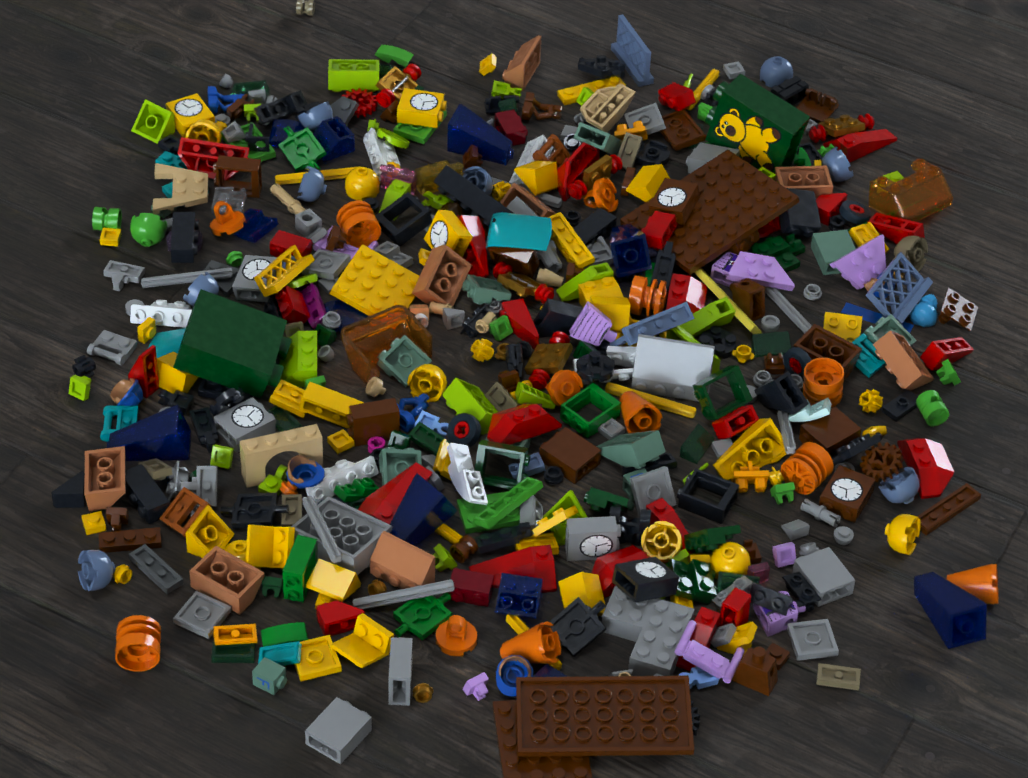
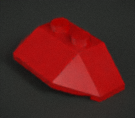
M181 137L178 155L188 170L208 173V179H214L216 173H213L214 162H217L219 155L248 158L250 148ZM224 170L225 180H230L239 171Z
M583 142L557 168V189L563 201L566 202L570 197L568 186L574 183L575 180L583 182L584 170L599 160V149Z
M672 273L666 310L687 302L692 314L705 306L708 287L692 276Z
M522 404L492 414L487 439L492 442L511 445L561 428L562 424L538 404Z
M925 438L898 440L897 444L902 451L901 453L907 467L914 468L920 482L918 492L921 499L940 497L954 475V470L942 444Z
M632 545L596 558L591 573L599 575L604 598L611 596L616 586L612 583L615 564L651 558L647 555V552Z

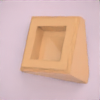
M427 304L410 305V312L415 315L422 313L429 320V307Z

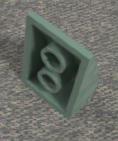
M659 430L620 434L596 446L601 449L602 456L624 467H634L635 469L646 466V462L658 460L659 455L666 452Z

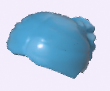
M933 294L922 297L910 312V320L915 325L922 327L935 325L938 303Z

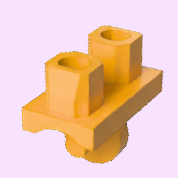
M635 121L633 123L634 128L627 129L626 124L617 125V131H614L615 137L622 141L626 132L641 136L643 140H648V134L642 121Z
M747 461L746 466H740L739 471L733 472L731 482L739 484L738 493L747 492L748 484H754L756 492H765L770 476L769 470H760L759 466H753L752 461Z

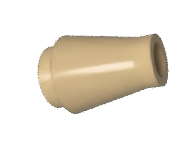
M540 268L536 281L547 286L561 287L564 277L557 275L547 268Z

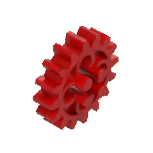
M358 88V91L352 89V92L346 91V95L342 94V96L358 102L359 106L354 115H357V118L360 115L366 117L367 113L372 115V111H376L377 100L373 92L368 93L367 89L361 91Z

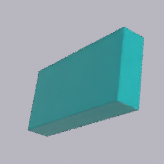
M299 641L260 647L258 664L264 657L281 666L300 663L302 644Z

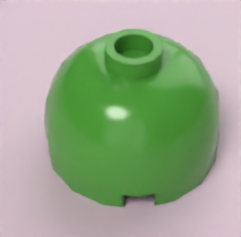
M140 213L139 217H135V215L132 217L130 232L136 242L144 247H149L163 240L167 231L165 219L163 222L160 220V216L152 213Z

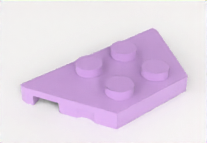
M878 235L832 262L830 266L833 269L837 268L842 273L841 276L845 280L850 281L851 285L857 290L862 289L864 283L869 282L871 278H877L886 269L884 235Z
M740 251L726 277V280L737 282L749 278L762 286L792 291L795 287L792 280L774 257Z

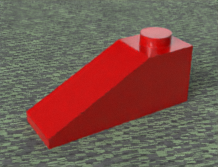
M877 212L868 221L872 223L879 233L895 244H898L901 239L907 236H919L925 239L923 223Z
M524 299L502 302L499 317L502 315L508 316L513 334L521 340L529 342L535 350L537 344H539V334Z
M963 337L931 342L920 358L928 369L938 370L943 367L941 362L949 359L952 364L973 352L974 349Z
M154 345L138 357L128 374V380L130 378L139 380L138 383L142 387L143 397L146 399L159 389L156 346Z
M663 498L646 505V510H651L650 526L657 521L672 523L681 534V550L685 549L684 535L688 534L675 510ZM693 550V551H687V552H688L689 554H693V553L695 552V550Z
M701 607L694 620L697 625L690 641L693 639L709 648L711 639L720 625L721 613ZM679 656L676 664L677 667L690 672L691 668L697 667L683 659V656Z

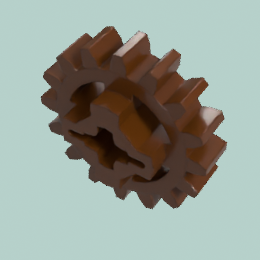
M880 442L876 448L872 445V450H866V456L861 457L863 462L860 463L864 475L876 479L875 482H878L879 479L885 482L886 477L893 479L892 474H899L898 468H903L901 462L904 459L900 449H897L895 444L890 446L888 442L884 446Z

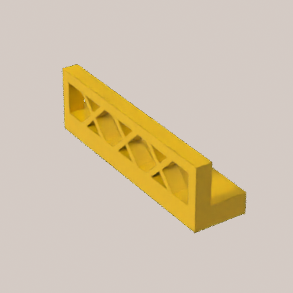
M561 212L547 217L551 218L552 222L551 240L554 241L567 262L576 263L575 267L583 270L584 267L595 263L594 256Z
M293 245L257 274L254 280L264 297L275 294L307 268L315 259L312 254L302 257L296 245ZM291 252L293 253L296 261L291 260ZM282 261L286 262V269L282 268ZM272 269L276 270V277L272 276ZM262 277L267 278V286H265Z

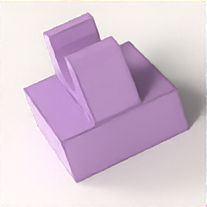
M788 542L773 546L772 552L775 566L779 568L794 564L796 559L794 543Z
M483 672L466 681L463 687L466 696L473 693L478 701L486 697L485 694L488 693L486 684L489 680L486 673Z

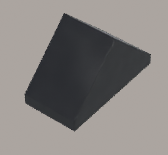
M83 471L51 492L55 508L85 507V473Z

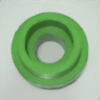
M233 251L226 258V263L232 267H238L243 262V254L240 251Z

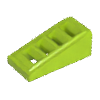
M518 382L515 391L517 403L542 404L543 408H555L550 395Z

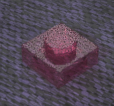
M767 562L748 566L747 578L757 584L768 581L770 566Z

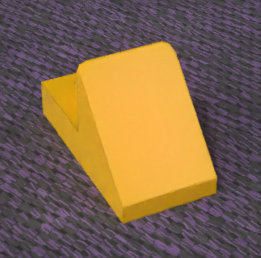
M752 621L737 626L730 643L716 648L734 654L738 647H742L745 654L747 649L752 646L757 630L756 624Z

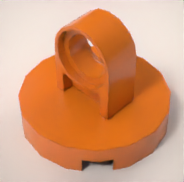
M608 178L597 179L594 182L593 190L588 191L585 195L584 204L589 208H602L609 213L615 211L618 207V199L615 200L614 194L617 193V190L612 181ZM588 197H594L595 202L590 201Z
M218 201L215 204L213 210L216 218L210 223V228L214 235L221 236L220 233L224 232L230 235L244 227L243 222L246 223V219L242 212L233 211L231 205L225 201ZM223 205H225V206H226V211H225V213H224V214H220V213H219L220 207L223 206Z
M560 370L553 375L545 388L553 403L561 407V404L581 391L583 383L577 372Z
M453 615L437 628L436 645L447 655L463 656L464 652L473 651L477 645V631L465 618Z

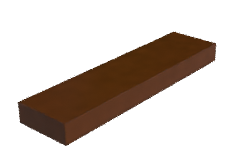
M966 483L918 515V518L921 520L920 531L928 535L980 500L981 494Z

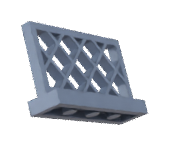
M623 14L618 15L617 41L611 43V50L619 61L625 64L626 71L638 87L654 84V77L650 73L651 51Z
M900 252L867 292L866 296L885 318L890 315L886 305L891 306L892 315L902 324L933 281L929 277L924 279ZM899 260L903 264L904 269L899 268ZM891 271L895 272L896 279L891 278ZM900 273H905L906 281L901 280ZM910 274L917 280L916 282H911ZM882 281L887 282L888 289L883 288ZM892 283L897 284L898 291L893 290ZM902 285H907L908 293L903 292ZM874 292H879L880 300L874 296ZM884 293L889 294L890 301H885ZM894 295L899 296L900 303L895 302Z
M684 302L622 328L623 336L610 343V346H620L625 343L631 346L637 343L639 334L655 336L695 318L688 303Z

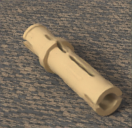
M278 183L272 185L270 192L287 206L290 213L296 215L306 210L302 207L300 201L294 199Z

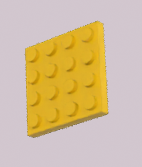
M362 244L329 294L395 330L416 298L412 292L419 279V275Z

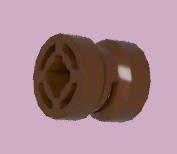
M464 535L460 538L459 543H454L450 547V554L457 562L464 563L469 558V555L477 552L478 545L471 536Z

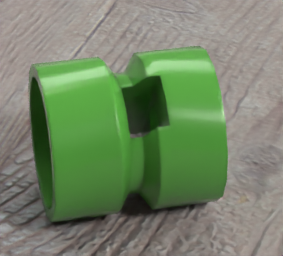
M105 207L94 208L92 215L93 230L102 231L103 228L121 229V209L110 208L107 210Z
M925 391L916 399V405L929 426H938L948 419L949 411L937 391Z

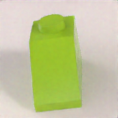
M394 179L386 190L379 213L407 192L411 194V184Z

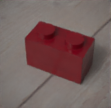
M515 110L495 113L494 127L505 147L525 144L528 131L526 126H523L521 117L517 115Z
M453 568L450 579L454 582L455 590L448 592L451 596L450 600L488 607L493 592L494 575Z

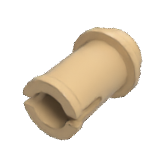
M432 301L429 305V313L443 315V308L454 309V307L449 303L445 305Z
M487 312L482 319L476 322V330L479 333H486L489 330V324L497 319L496 315L493 312Z

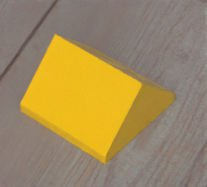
M534 161L514 169L515 173L535 196L558 188L557 162Z
M662 164L643 166L626 188V191L647 202L654 197L665 178L670 179Z
M590 297V303L611 319L612 326L610 330L622 332L621 329L629 325L630 302L628 298Z
M174 351L157 358L159 387L173 394L176 390L188 393L198 379V376L173 368L177 353Z
M209 505L202 510L186 532L187 552L201 558L215 546L224 549L235 534Z
M320 558L306 583V588L342 602L361 586L356 572Z
M579 572L558 581L564 609L578 597L585 605L591 608L600 600L605 604L599 575ZM605 608L597 616H602Z

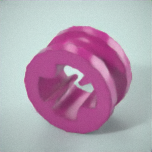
M375 436L368 440V452L370 454L374 449L385 448V440L382 437Z

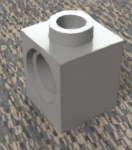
M310 208L295 215V229L305 238L317 228L322 227V219Z

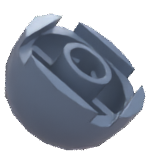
M783 57L768 58L761 66L760 80L761 82L762 80L766 82L765 85L768 87L778 86L786 79L793 77V67Z
M327 101L309 109L306 113L303 112L297 117L304 128L308 127L310 131L318 130L320 133L328 129L327 125L333 119V111Z
M838 147L828 151L822 158V166L827 165L831 181L836 183L844 182L854 176L853 170L849 172L848 167L851 165L841 149L837 151Z
M306 166V170L309 171L303 174L298 193H302L296 199L303 202H314L321 194H325L327 185L324 184V176L318 169Z
M472 166L464 171V178L489 196L491 195L493 180L486 170L479 166Z
M205 272V276L201 274L189 286L188 290L190 292L188 296L184 294L183 300L193 307L200 289L218 295L219 285L208 272Z
M905 467L903 468L904 472L892 474L893 479L886 477L885 482L883 480L880 482L882 486H879V489L887 500L897 504H908L914 500V496L918 493L920 487L919 478L914 468Z
M85 550L80 553L78 564H82V571H78V576L83 589L96 591L105 588L115 573L114 562H111L110 557L100 550Z

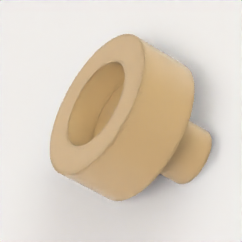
M372 377L366 386V394L372 397H376L378 394L383 395L386 391V388L383 387V381L377 377Z

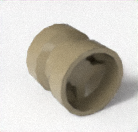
M297 0V15H314L315 0Z

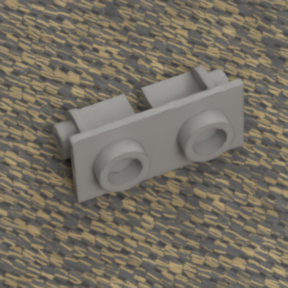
M178 460L175 466L172 467L173 475L167 476L170 479L166 488L169 502L181 491V482H188L189 471L186 467H179Z
M743 575L741 578L736 579L727 589L719 592L712 599V602L721 611V603L734 588L749 594L753 582Z

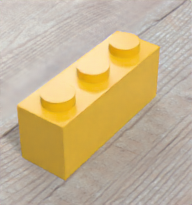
M309 381L302 396L299 410L349 428L346 414H349V406L364 402Z

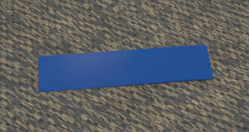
M847 302L841 313L847 315L863 316L862 320L874 324L881 317H884L880 313ZM907 322L901 324L909 333L914 326Z

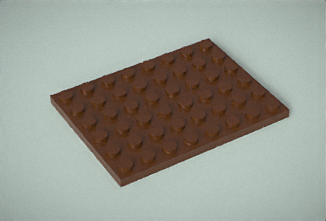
M727 149L680 180L698 184L700 198L685 224H677L668 240L673 243L671 253H674L676 256L675 264L691 275L799 203V196ZM652 199L620 219L621 225L639 238L642 228L646 227L650 217L648 205Z

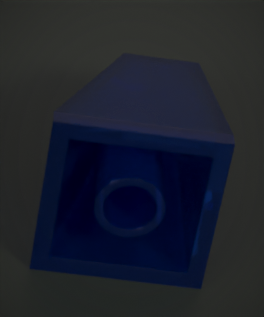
M463 104L458 105L448 123L447 151L464 155L468 148L474 145L478 147V153L482 155V160L507 165L509 159H512L514 156L512 141Z
M630 223L613 227L609 244L617 278L653 269L645 233Z
M175 405L110 433L107 448L125 446V461H147L155 458L160 461L189 460L191 429L179 406Z
M417 473L389 524L392 526L390 534L417 546L458 510L441 492Z
M934 572L914 576V594L948 649L986 639L987 604Z

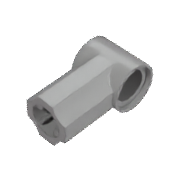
M550 240L546 251L538 250L536 252L538 259L542 260L545 268L557 273L562 268V262L557 255L553 240Z

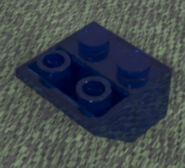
M339 116L322 121L313 132V135L326 152V155L321 158L324 162L355 151V135Z
M502 573L495 613L536 619L541 604L543 579Z

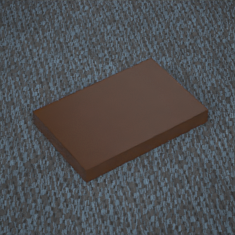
M685 109L662 116L666 129L659 132L675 151L705 141L706 134Z

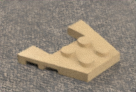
M155 163V179H173L172 198H153V214H160L161 210L166 209L173 211L174 207L183 205L190 207L208 202V173Z

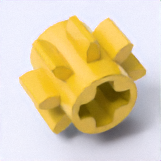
M504 181L494 184L492 197L498 202L501 201L510 189L511 184Z
M483 338L474 341L471 346V352L474 353L472 358L481 362L490 360L494 354V349L491 347L493 343Z
M866 389V392L861 394L859 405L863 406V411L876 413L882 407L883 397L879 396V391Z

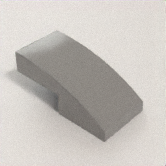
M386 241L374 248V251L405 268L414 264L413 257L401 253L399 246Z

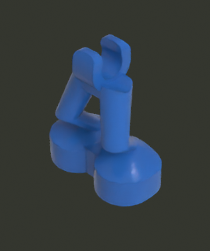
M208 86V108L214 115L217 114L219 107L225 113L227 108L237 99H241L244 94L222 95L215 86ZM220 100L223 101V102H232V103H230V104L224 106V105L220 102Z
M422 393L418 397L400 399L398 405L400 429L404 432L411 431L415 424L414 418L422 410H427L429 403L426 401L429 400L427 394ZM405 405H412L414 407L411 412L403 410Z

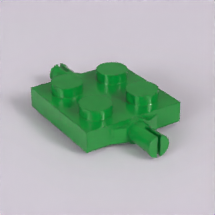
M290 126L285 127L284 131L288 137L278 146L294 170L299 172L306 166L320 170L316 161L324 157L326 152L310 129L306 127L294 133Z
M444 593L439 598L428 596L407 601L393 612V618L402 624L394 630L395 635L401 637L405 632L410 631L421 640H424L436 631L440 624L449 620V617L452 616V612L444 606V603L451 599L450 594Z

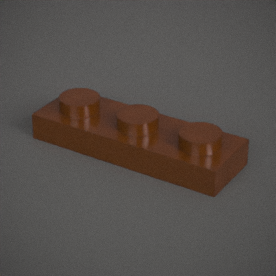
M160 527L99 532V549L105 553L136 550L144 544L150 549L162 548Z

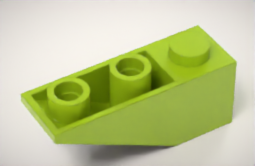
M607 262L589 266L559 287L556 293L562 302L579 298L578 284L599 280L604 277H614V271Z
M724 297L693 313L695 319L679 325V327L695 337L711 329L712 326L720 327L730 323L736 311L729 299Z

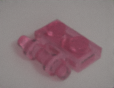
M381 164V188L387 189L394 179L410 183L411 195H415L417 191L416 172L410 171L409 168L403 167L401 169L391 164Z

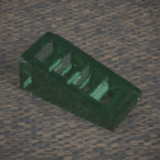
M266 80L234 83L231 95L248 94V91L265 89L267 99L269 87Z

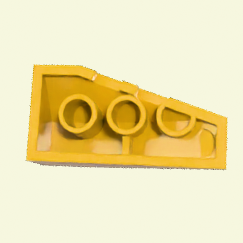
M771 418L759 419L713 464V467L721 478L729 480L733 477L734 471H739L740 466H746L747 461H752L753 466H759L760 468L767 464L775 463L786 455L782 435Z

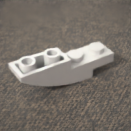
M450 443L447 447L451 461L448 471L456 490L469 503L487 505L488 500L480 471H474L468 446Z

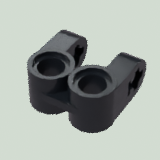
M611 506L610 516H615L616 523L620 524L621 536L617 537L619 538V544L625 543L628 539L631 544L642 546L641 536L644 530L650 527L651 510L641 509L640 518H634L629 522L626 517L620 516L621 507Z

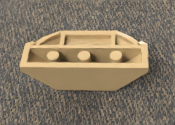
M623 84L597 89L580 107V111L589 124L608 133L624 115L636 91Z

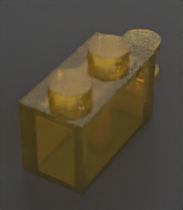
M447 160L417 168L415 169V187L422 196L426 191L436 192L439 186L433 181L447 165L463 176V164H449Z

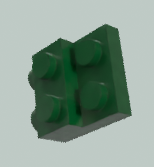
M770 236L761 244L756 242L750 249V253L774 257L786 273L800 267L801 261L790 252V245L780 236L775 238Z
M591 487L590 491L586 492L584 497V503L590 505V509L604 515L606 512H610L611 506L621 507V512L624 513L627 510L633 511L635 503L628 498Z
M740 525L709 528L684 535L685 548L687 551L695 550V554L718 549V545L726 543V540L734 539L733 535L741 533Z
M674 559L667 563L668 568L679 576L675 596L707 605L717 596L719 588L714 584L715 571L711 570L709 563L692 559L689 564Z

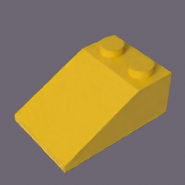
M613 276L578 284L579 303L583 308L587 301L590 302L591 296L623 297L620 286ZM630 315V317H629V324H632L633 322H632V318H631V315Z

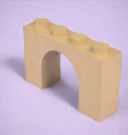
M309 425L240 441L241 474L246 487L260 485L266 478V464L273 456L281 452H297L299 455L313 460L323 467V439L318 425Z

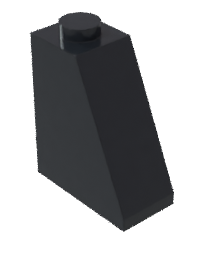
M548 298L533 321L539 338L552 337L556 331L570 335L569 330L583 307Z
M789 371L765 382L754 390L764 407L794 414L809 404Z

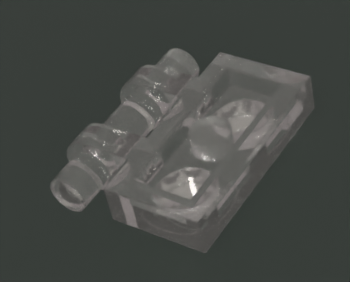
M216 187L211 206L212 215H215L213 209L218 201H225L231 205L233 210L243 212L245 209L244 202L247 200L246 189L241 188L239 191H234V187ZM225 205L219 209V213L224 214L226 211Z

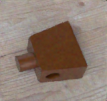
M749 278L733 282L730 285L729 289L733 292L734 303L752 321L765 316L764 286Z
M763 647L748 648L736 669L732 681L769 696L778 681L776 659L767 655Z

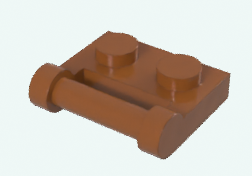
M551 134L547 138V142L539 150H536L532 156L535 161L557 162L558 168L570 154L555 134ZM554 146L555 150L546 158L544 154Z
M183 487L160 517V520L186 538L187 530L207 505L212 506ZM197 504H199L200 506L198 507V509L194 512V514L191 516V518L188 520L185 526L182 527V523L185 521V519L188 517V515L191 513L194 507Z

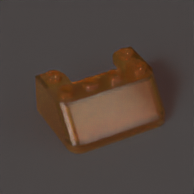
M919 158L911 163V168L916 173L902 180L893 182L885 176H880L870 181L868 206L885 215L918 222L952 205L953 194L942 170Z
M403 305L392 306L341 329V340L350 365L366 385L372 377L380 378V371L375 367L379 361L377 357L383 350L388 351L391 348L390 344L397 337L401 339L406 335L429 358H432V335Z

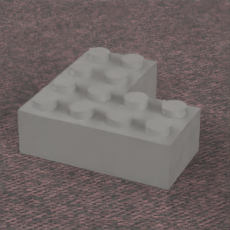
M615 586L602 615V624L606 627L604 633L636 642L629 658L628 670L633 669V676H654L657 673L663 676H672L679 656L674 651L688 622L693 620L695 609L659 598L635 603Z

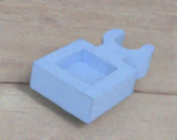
M422 410L414 427L420 421L446 438L447 433L442 430L447 431L449 424L439 423V417Z
M699 667L691 668L690 673L682 672L679 674V676H689L690 689L693 685H696L698 689L717 685L719 678Z

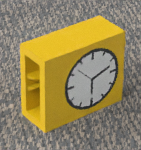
M404 88L397 107V123L438 128L439 122L443 121V111H446L447 108L444 94Z
M197 93L166 103V109L174 113L175 128L183 138H186L187 130L198 120L206 119L215 122L214 114Z
M438 210L424 240L431 249L445 244L463 257L473 236L453 211Z

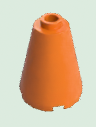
M633 391L624 392L620 396L621 412L628 433L660 429L662 414L655 405Z
M988 564L949 574L947 579H943V591H947L948 596L993 605L998 604L997 564Z
M548 621L541 622L504 642L500 648V656L503 659L510 655H520L528 660L530 664L556 663L559 661L557 655H561L559 635L557 631H552V623Z

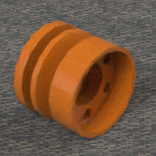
M360 200L351 201L338 211L336 216L340 230L347 235L346 243L348 245L360 248L363 244L368 247L373 241L379 239L381 226L370 204Z
M635 275L628 299L630 302V314L640 316L643 308H646V317H650L653 310L654 315L662 312L667 298V282L661 280L659 288H657L658 281L654 279L650 287L648 286L647 277Z
M816 358L808 362L804 368L803 395L806 400L808 399L811 406L827 397L832 403L831 407L840 403L843 397L844 369L841 364L830 358Z
M806 442L781 465V473L785 483L794 482L795 492L807 495L811 494L833 472L834 464L831 456L822 446L813 442Z
M133 615L121 620L116 629L115 660L118 665L134 672L147 671L157 666L160 661L161 650L160 624L153 618L143 615Z

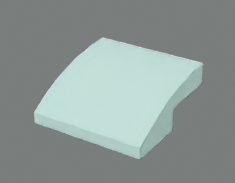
M828 397L812 406L809 403L794 414L789 413L788 419L790 422H805L825 417L830 414L832 403Z

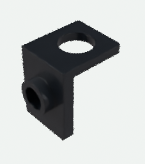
M250 123L249 132L245 133V142H248V148L254 152H269V137L254 136V125ZM257 141H263L266 145L264 147H258L255 143Z

